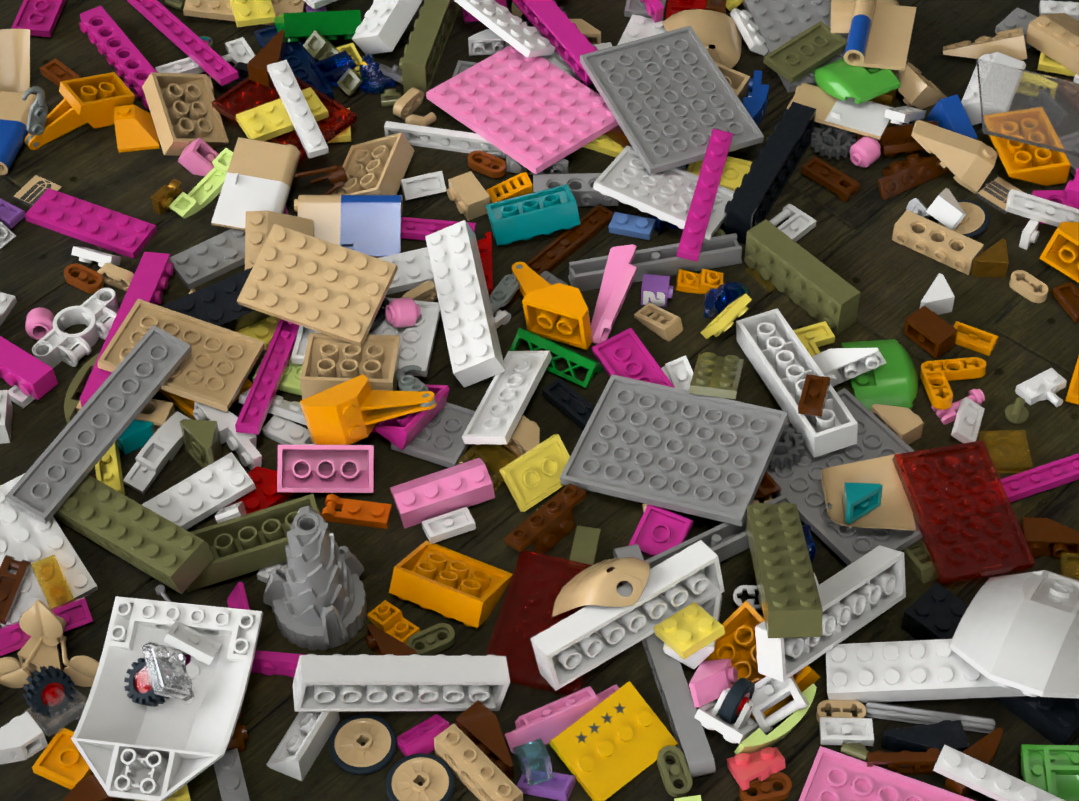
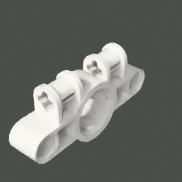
M102 288L82 305L67 307L58 312L53 319V329L32 347L33 356L52 368L61 361L76 367L82 357L91 354V347L98 341L99 337L106 340L119 310L115 291L111 288ZM85 324L88 326L80 333L68 334L64 332L65 329L72 325Z

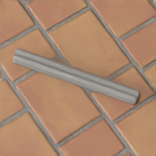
M867 702L865 705L866 717L926 725L939 723L943 720H961L963 729L966 731L990 734L995 730V720L992 718Z

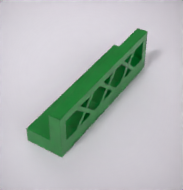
M523 328L518 329L509 350L517 351L521 339L528 341L530 351H540L542 349L550 351L552 367L548 365L546 370L584 388L589 387L594 373H601L603 368L601 363ZM561 358H565L569 366L568 369L563 371L558 370L555 362ZM580 367L589 369L584 381L577 379L575 369Z

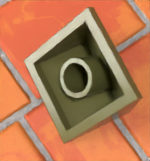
M192 419L180 421L185 451L202 469L221 458L222 447L217 421Z

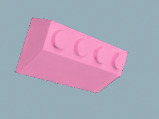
M278 445L277 493H373L374 445Z
M480 457L390 487L404 529L420 524L424 520L495 498L493 483L486 465Z

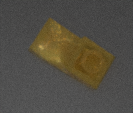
M55 555L31 564L50 609L74 600Z

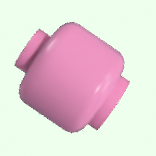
M870 137L859 139L849 150L852 163L862 168H867L873 164L881 155L879 142Z
M409 297L392 299L385 308L386 320L395 328L415 325L421 313L419 305Z
M38 307L32 309L26 316L25 330L27 334L35 340L43 338L53 329L54 314L46 308Z

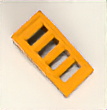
M524 172L487 189L486 192L490 196L491 203L533 193V185L527 173Z

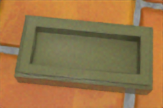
M577 525L568 569L583 571L594 565L601 529Z

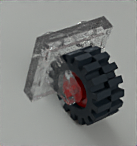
M152 642L141 646L144 658L137 659L138 663L133 662L131 664L133 670L128 669L126 672L130 674L129 678L125 677L124 682L129 683V685L124 686L125 691H129L127 694L128 698H131L134 703L156 707L158 704L165 703L164 698L169 699L171 697L187 701L194 697L192 680L188 676L185 666L186 660L181 650Z
M43 666L40 667L41 672L35 670L32 672L35 676L33 678L28 676L26 679L30 684H24L23 689L27 692L23 693V697L27 699L25 702L30 708L24 712H28L41 730L49 737L62 731L72 721L80 719L88 698L73 687L75 686L74 682L61 669L54 666H48L47 669Z

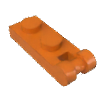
M329 494L326 496V508L322 510L321 516L328 522L387 529L392 513V504L345 499Z

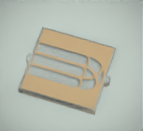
M35 174L12 198L23 203L24 206L32 207L48 188L60 192L63 186L52 182L51 179L47 180Z
M997 176L990 183H985V186L976 193V196L1002 213L1007 214L1008 212L1005 209L1009 191L1011 189L1023 191Z

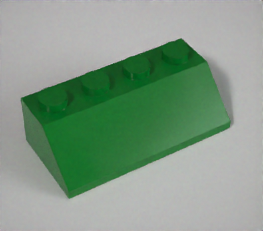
M360 10L283 13L274 18V24L278 32L281 29L284 30L287 43L299 42V39L307 40L314 30L318 31L328 41H336L337 37L352 40L356 33V28L361 24Z

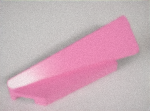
M636 245L617 246L610 249L591 323L592 343L599 344L608 339L634 281L637 267L631 264L635 257Z
M613 685L597 695L591 686H588L519 716L515 721L516 729L505 734L510 751L517 753L549 744L553 738L619 689L618 685Z

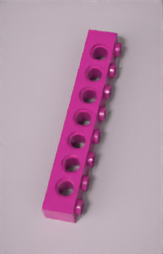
M102 6L81 13V22L79 23L81 31L88 35L90 42L97 46L101 55H105L108 64L115 67L117 75L124 78L127 87L133 89L136 98H140L145 109L149 110L142 86L151 72L157 73V71Z

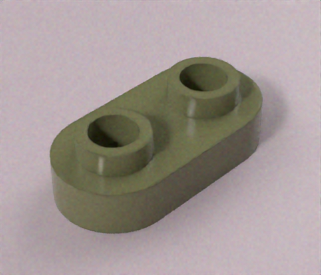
M438 623L411 635L407 640V645L416 650L420 656H432L450 648L454 644L455 632L451 625Z
M676 746L663 747L657 757V766L665 789L674 798L686 797L691 791L693 781L684 754ZM666 760H672L674 764L669 765L666 763ZM679 783L681 784L682 788L678 789L674 786V784Z

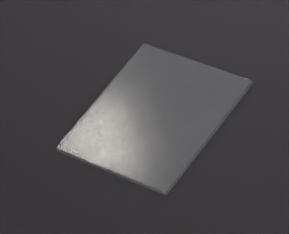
M977 60L982 130L984 134L1079 157V83L991 61Z

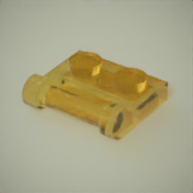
M475 444L458 460L457 465L480 457L486 467L495 472L493 476L490 475L494 491H496L504 481L499 470L518 457L497 444Z

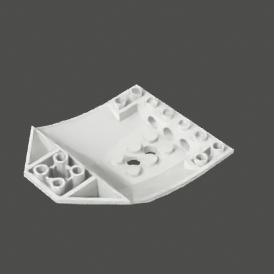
M1047 570L990 577L968 606L950 642L949 648L988 679L996 681V684L1000 687H1014L1022 690L1023 694L1030 697L1079 698V581Z
M115 597L96 676L73 737H70L109 797L140 801H164L224 756L233 736L246 693L263 616L262 611ZM175 621L221 644L210 665L196 660L193 656H191V661L188 665H179L180 658L183 655L189 654L175 649L170 644L164 642L168 631ZM145 657H150L168 663L170 665L169 668L174 671V674L170 676L175 677V679L184 678L186 682L185 687L180 691L169 690L170 698H164L165 703L158 704L156 707L134 703L127 696L129 691H125L124 686L129 685V683L124 682L125 677L129 678L130 674L126 673L127 670H133L131 664L133 662L138 663L137 659L139 658L145 659Z

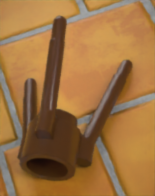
M333 165L327 168L294 174V177L297 178L327 172V175L310 181L311 184H315L329 179L331 184L336 183V185L322 195L332 194L337 189L344 187L343 182L348 180L342 165Z

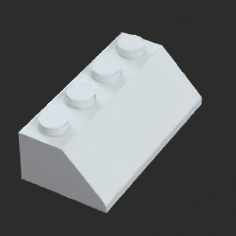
M999 52L984 54L979 57L961 101L972 125L982 123V117L1008 113L1026 67L1024 61Z

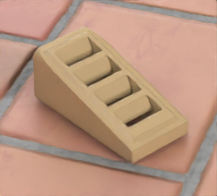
M648 303L634 314L635 319L668 342L683 331L680 317L652 303Z

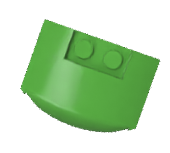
M844 58L813 70L815 82L824 92L843 101H846L848 98H856L855 103L857 104L901 87V83L890 69L852 66L847 64Z
M897 340L841 343V348H878L887 362L876 369L849 379L851 393L870 411L871 406L874 404L905 407L912 410L914 405L912 402L917 397L918 392L917 371L910 355Z
M1022 744L1021 776H1023V781L1065 801H1079V745Z

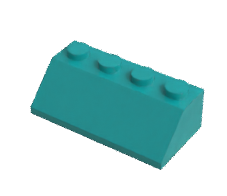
M568 184L485 205L497 246L509 245L518 240H529L541 234H552L554 231L561 229H572L576 225L581 224L577 203Z

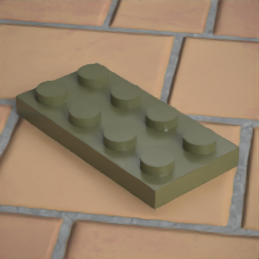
M820 21L764 56L763 63L792 84L845 50L847 39L838 33H831V28Z
M711 352L699 354L690 383L689 394L736 400L744 359H739V357L734 355L716 356V354Z

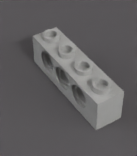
M602 173L533 174V193L568 184L577 206H597L598 204L602 206H618L617 199L603 195L593 189L594 182Z

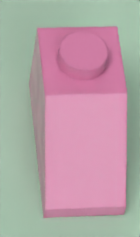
M197 138L184 148L178 162L193 175L205 177L214 168L212 161L219 154L201 138Z
M730 658L703 661L698 666L689 683L695 708L718 699L723 690L731 689L736 683L738 674L736 668L732 667Z

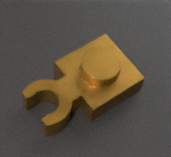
M173 179L168 186L164 185L151 196L155 213L161 216L169 209L168 206L174 201V198L183 192L182 189L178 188L182 184L180 181Z

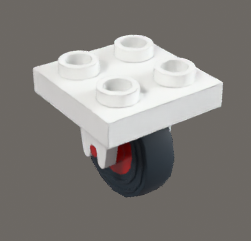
M740 678L731 689L723 690L719 699L700 707L694 718L699 720L703 727L723 734L725 740L740 744L760 728L757 721L750 718L755 705L751 701L755 689L754 683L746 678Z

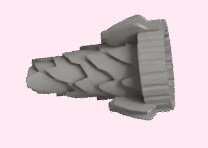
M310 506L301 507L294 521L290 524V531L287 532L288 544L285 546L288 566L284 568L285 572L276 567L271 569L263 601L265 604L272 606L278 629H280L281 634L289 642L296 644L300 648H308V650H328L347 643L358 634V631L364 625L367 616V602L364 585L359 578L364 571V567L356 556L349 551L348 547H338L334 534L330 533L328 523Z

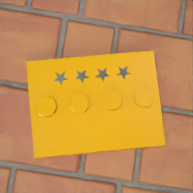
M629 681L553 738L549 744L593 801H605L653 764L663 747L676 746L678 742Z

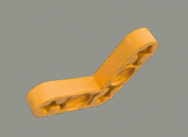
M979 357L922 363L920 378L932 406L940 410L950 408L953 401V392L948 381L983 377L986 373V361Z

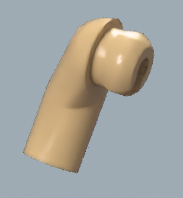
M433 112L428 113L424 117L411 114L406 117L405 124L428 127L437 118Z

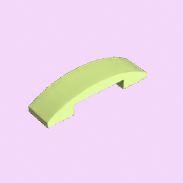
M225 148L212 161L214 168L188 194L182 192L168 207L185 219L207 206L222 190L233 152Z
M814 683L802 692L809 706L803 710L798 709L793 712L790 717L767 736L758 728L740 743L734 753L737 755L739 753L757 752L762 748L775 745L786 737L808 711L816 693L817 687Z

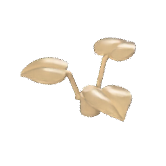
M37 599L22 614L19 625L26 634L32 637H40L39 641L23 664H20L13 657L0 658V684L10 688H22L24 684L28 685L29 682L26 679L28 676L31 677V673L25 668L29 666L42 643L48 646H56L58 643H61L63 664L67 666L63 669V672L71 678L75 685L92 687L99 662L84 655L74 656L70 661L68 660L66 649L67 637L63 636L66 621L62 617L56 616L40 599Z

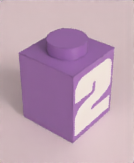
M644 274L641 288V305L652 303L658 307H667L668 299L673 298L674 286L670 285V276Z

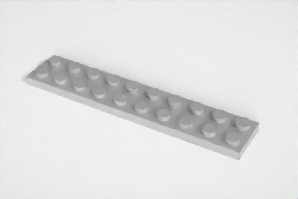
M153 325L5 496L7 502L46 524L191 353V345Z

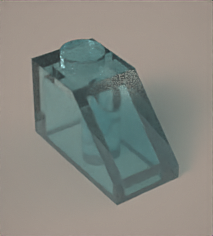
M541 738L512 748L528 786L554 778L550 755Z

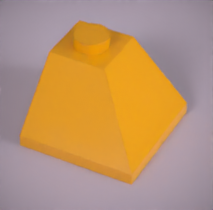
M136 105L114 107L118 153L160 148V141L149 112Z

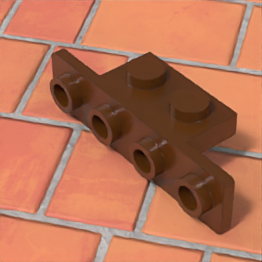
M935 120L925 121L927 123L938 126V122ZM915 123L887 126L881 139H876L880 144V151L886 156H896L899 152L912 154L924 149L911 136ZM856 133V142L862 137L868 136Z
M911 154L907 156L906 160L893 162L890 164V167L882 170L884 177L877 181L881 199L886 200L950 170L947 166L943 168L939 164L941 161L936 155L923 157L919 156V154Z
M568 484L504 538L505 544L521 552L533 542L535 551L541 555L545 554L576 527L571 509L587 496L586 491L573 484Z

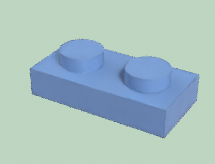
M615 212L608 226L609 233L650 240L656 227V219Z

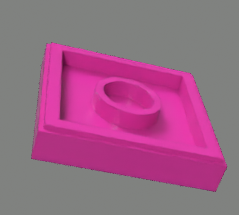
M647 505L629 545L638 544L641 553L653 557L685 542L692 528L693 520L661 507Z

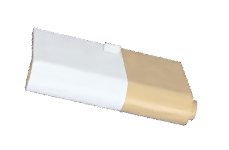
M807 83L797 86L795 95L786 108L789 109L792 102L815 108V122L878 140L881 139L887 126H893L894 124L890 122L891 119L884 117L886 109L893 107L872 101L857 104L855 103L856 98H848L846 101L827 94L820 87Z
M238 137L211 224L245 231L246 211H272L283 214L301 155L298 148L291 144L282 145Z

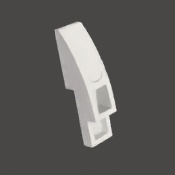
M532 27V28H534V29L536 30V33H537L538 35H540L541 37H543V36L540 34V32H539L535 27ZM489 28L468 38L469 56L492 55L508 47L510 44Z
M194 401L193 415L196 420L217 421L221 444L227 442L229 448L232 451L235 450L239 455L241 463L245 467L248 466L250 470L257 466L261 467L262 455L256 449V434L236 432L235 424L238 417L230 411L225 412Z
M177 411L164 422L136 456V463L123 480L125 485L142 495L147 492L168 460L172 461L184 444L180 421L190 419L189 417Z

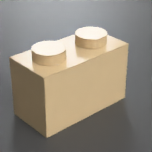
M471 171L448 179V197L456 203L460 214H464L468 221L487 214L485 205L491 204L490 196Z

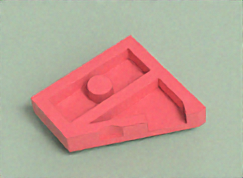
M765 747L757 752L739 753L734 757L726 758L727 767L742 791L750 788L749 782L758 777V780L763 781L771 774L786 768L785 758L777 747Z

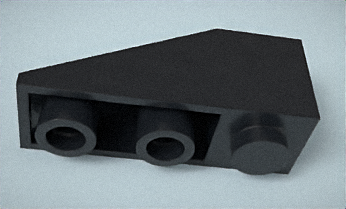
M943 720L929 725L917 724L914 727L903 729L892 728L884 731L881 743L882 749L893 752L904 750L926 752L929 748L942 751L944 744L963 752L970 746L961 720Z

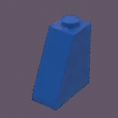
M957 94L940 99L926 117L927 121H937L938 127L973 139L978 138Z

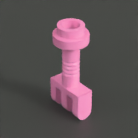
M980 389L969 390L967 398L981 406L982 402L985 401L983 392ZM961 400L952 403V406L945 410L936 409L933 406L931 408L936 412L938 418H941V422L946 425L955 421L956 411H958Z

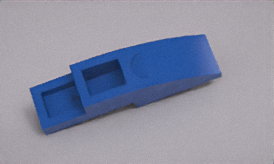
M754 70V78H750L748 89L752 92H748V97H743V105L758 126L767 108L769 85L761 84L762 71Z

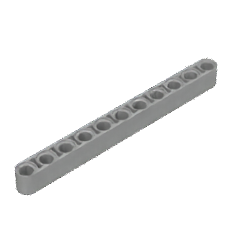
M638 544L613 549L614 559L635 557L644 560ZM653 633L641 641L674 738L678 742L677 747L684 754L692 778L715 773L716 767L713 754L701 722L694 718L697 709L694 706L680 661L664 653V642Z

